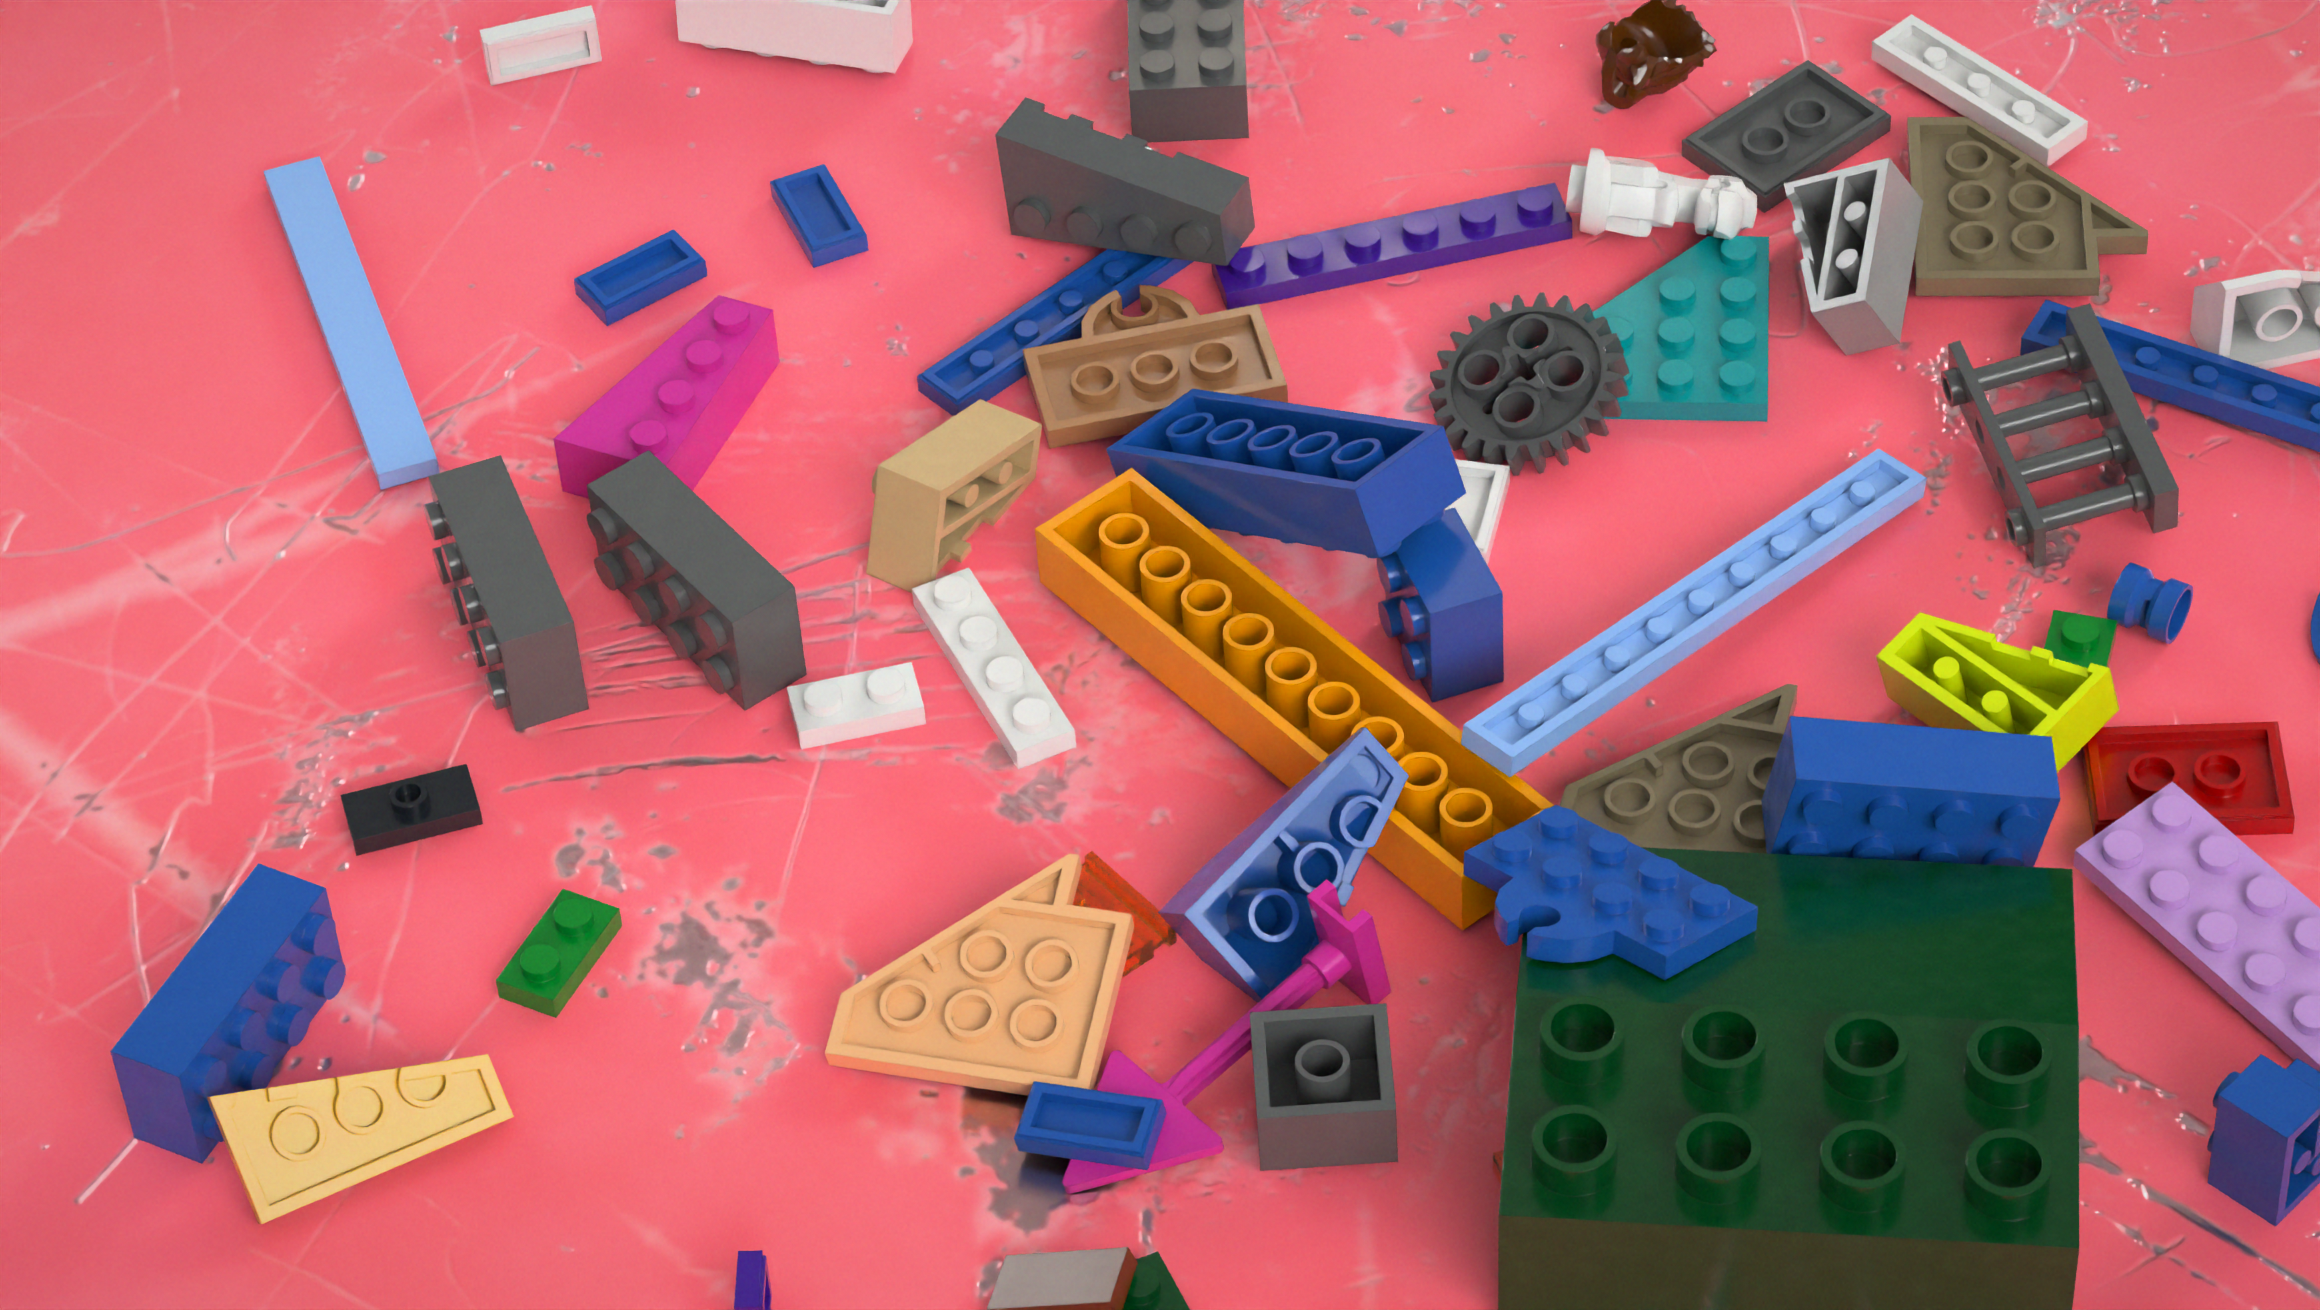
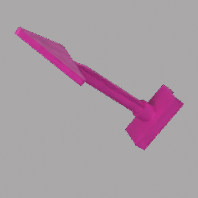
M1326 879L1307 895L1319 944L1301 959L1302 965L1167 1082L1157 1083L1121 1051H1112L1097 1090L1163 1100L1167 1112L1148 1170L1070 1159L1062 1180L1065 1191L1068 1194H1073L1221 1153L1224 1150L1222 1138L1185 1106L1252 1048L1250 1012L1298 1009L1321 988L1329 989L1337 981L1341 982L1367 1005L1378 1004L1392 992L1373 916L1362 909L1350 921H1347L1343 917L1336 886Z

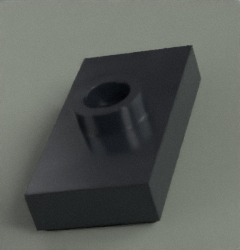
M467 764L341 795L356 856L483 824Z

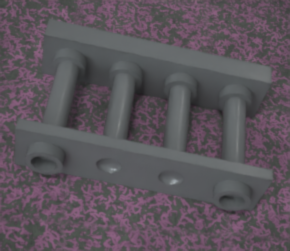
M2090 303L2066 310V336L2059 338V345L1973 369L1961 341L1948 344V370L1941 372V382L1945 397L1951 407L1960 406L2007 509L2004 513V518L2010 540L2015 547L2024 546L2033 568L2046 565V532L2128 508H2132L2135 513L2143 511L2153 534L2177 527L2179 488ZM2066 369L2068 373L2077 372L2082 382L2079 391L1995 415L1984 391ZM2086 414L2090 419L2099 418L2103 426L2102 437L2015 461L2005 439L2009 436ZM2106 461H2110L2113 466L2121 464L2126 475L2124 484L2037 508L2026 485Z

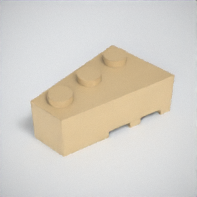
M980 399L879 464L871 485L875 497L866 574L912 593V588L936 580L937 573L950 559L961 563L972 551L971 544L966 542V540L980 524L984 522L994 526L1036 478L1042 424Z

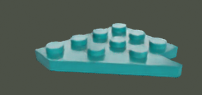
M1708 236L1592 312L1595 319L1604 316L1608 321L1612 334L1617 333L1629 368V374L1624 376L1629 393L1627 396L1617 398L1622 414L1620 417L1603 416L1604 419L1767 422L1769 237L1735 236L1733 239L1728 240Z

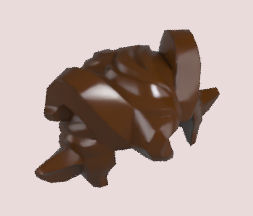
M1650 0L1636 9L1631 16L1619 20L1615 26V22L1610 21L1596 34L1595 39L1602 60L1601 74L1604 100L1618 109H1629L1647 95L1663 94L1686 81L1688 75L1694 69L1703 67V60L1709 58L1717 51L1716 46L1713 45L1716 39L1702 28L1701 22L1696 20L1693 11H1686V6L1683 4L1676 5V0Z

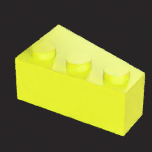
M1921 612L1876 655L1888 698L1928 726L2050 736L2053 742L2057 773L2120 710L2111 670L2108 667L2090 663L2088 668L2055 659L2053 652L2033 646L2031 651L2004 644L1997 641L1995 634Z

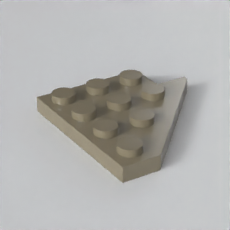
M1907 118L1909 183L1923 200L1914 255L1915 296H2099L2100 270L2098 254H2147L2148 230L1970 118Z
M1786 684L1566 785L1560 807L1571 809L1578 816L1610 832L1623 835L1629 842L1639 847L1767 854L1761 800L1789 717L1794 715L1797 704L1798 685Z

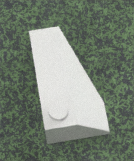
M2275 270L2194 287L2190 333L2199 349L2262 369L2320 358V272Z

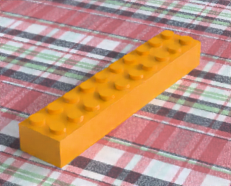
M1133 468L1125 471L1035 528L1040 582L1290 789L1361 727H1366L1409 775L1375 846L1369 847L1367 852L1462 931L1495 909L1498 893L1463 875L1464 852L1494 837L1497 833L1506 831L1539 814L1542 810L1554 806L1550 801L1516 774L1511 777L1507 776L1461 745V730Z

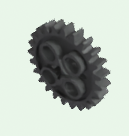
M1539 293L1533 306L1525 307L1520 295H1515L1510 311L1503 312L1500 306L1493 302L1490 304L1491 319L1484 322L1480 318L1470 315L1468 320L1473 331L1469 335L1461 332H1451L1450 337L1456 351H1438L1437 357L1442 369L1430 372V379L1435 391L1429 393V399L1435 411L1433 415L1438 425L1444 426L1453 451L1462 449L1467 461L1477 462L1483 457L1485 463L1501 465L1506 460L1513 476L1520 474L1525 461H1533L1539 474L1544 473L1546 458L1555 456L1563 466L1569 464L1567 449L1575 446L1584 453L1590 452L1591 449L1586 436L1589 433L1606 437L1609 431L1603 416L1620 417L1622 414L1617 398L1627 396L1629 393L1624 376L1629 374V368L1623 355L1624 351L1617 333L1612 334L1607 319L1604 316L1595 319L1590 305L1587 303L1574 311L1569 297L1563 295L1554 307H1550L1545 293Z

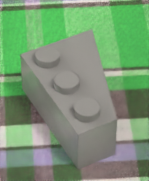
M1890 157L1784 183L1786 196L1793 205L1796 219L1792 221L1794 235L1801 243L1804 259L1800 260L1812 315L1846 356L1900 344L1923 206L1921 197Z

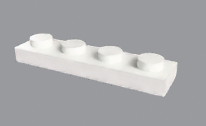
M1912 14L1872 41L1871 59L1964 117L1970 118L2046 167L2087 139V120Z
M969 567L912 588L915 609L1017 769L1076 748L1075 729Z

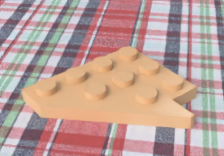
M1069 853L842 992L825 1050L828 1064L1029 1096L1034 1081L1094 1090L1134 930L1132 914L1074 906L1073 901L1082 865L1078 854Z

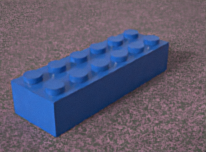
M1191 389L1106 449L1116 477L1133 468L1208 529L1215 528L1237 532L1242 536L1254 535L1272 538L1283 543L1322 547L1326 551L1340 550L1357 553L1368 558H1381L1392 554L1400 548L1401 541L1419 527L1439 520L1445 514V508L1466 494L1444 426L1199 389Z

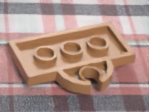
M1140 285L1141 311L1146 313L1145 315L1139 317L1124 316L1122 297L1115 290L1104 295L1089 307L1081 322L1082 338L1023 349L1024 368L1049 449L1128 434L1191 389L1288 403L1287 383L1259 304L1200 315L1191 301L1177 292L1152 285Z

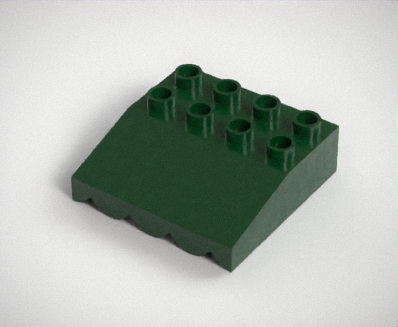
M1641 847L1661 858L1674 861L1679 867L1712 884L1721 885L1727 888L1730 893L1758 906L1757 930L1666 980L1615 954H1610L1593 961L1558 963L1526 957L1528 932L1523 933L1516 993L1498 1215V1310H2072L2079 1256V1020L2072 869Z

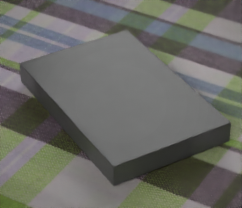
M1807 60L1683 139L1682 156L1710 176L1723 175L1742 179L1745 187L1757 195V208L1765 213L1787 199L1784 183L1827 173L1888 133L1891 129V115Z

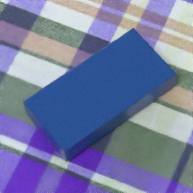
M825 164L770 181L772 198L813 268L869 250L867 234Z
M673 229L575 278L574 285L576 295L606 326H609L708 275L706 261Z
M1034 1081L1014 1140L1018 1150L1021 1152L1148 1170L1167 1112L1163 1100Z

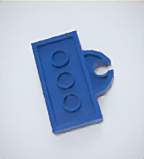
M1557 804L1542 810L1539 814L1506 831L1497 833L1494 837L1464 852L1463 875L1498 893L1495 901L1494 927L1500 940L1508 946L1517 943L1520 935L1528 932L1526 957L1558 963L1593 961L1610 954H1615L1666 980L1757 930L1758 906L1730 893L1727 888L1721 885L1712 884L1679 867L1672 860L1661 858L1629 842L1623 835L1610 832L1578 816L1575 811L1560 807Z

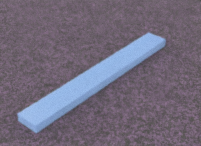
M320 156L263 171L267 189L380 489L394 487L440 473L434 449Z

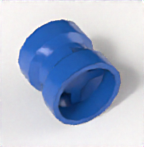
M2130 562L2121 572L2114 586L2108 604L2107 619L2117 620V625L2125 628H2131L2135 625L2146 629L2149 637L2166 644H2171L2180 633L2190 611L2193 600V586L2174 578L2166 581L2156 579L2151 569Z

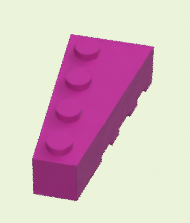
M721 295L714 298L553 439L562 491L589 499L587 484L648 450L693 491L780 363L773 309Z

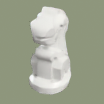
M1591 148L1587 166L1572 164L1566 212L1580 213L1579 230L1594 236L1607 230L1634 237H1647L1652 227L1672 228L1674 222L1693 223L1697 234H1710L1713 237L1731 240L1742 230L1753 228L1757 214V195L1746 188L1742 179L1737 177L1711 175L1708 180L1692 179L1658 171L1657 167L1648 161L1606 156L1603 150Z

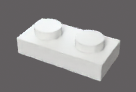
M912 662L787 687L789 706L801 749L926 724L924 704Z

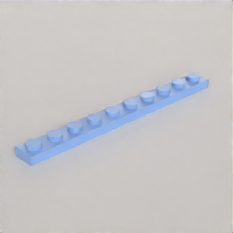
M1876 449L1463 724L1461 745L1507 776H1513L1924 497L1927 477L1881 449Z

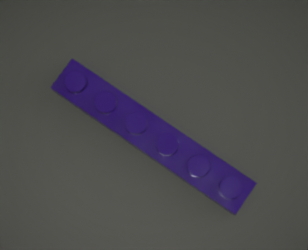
M1550 183L1269 243L1242 247L1227 266L1212 264V273L1226 310L1572 239V219L1569 212H1566V206L1556 184Z

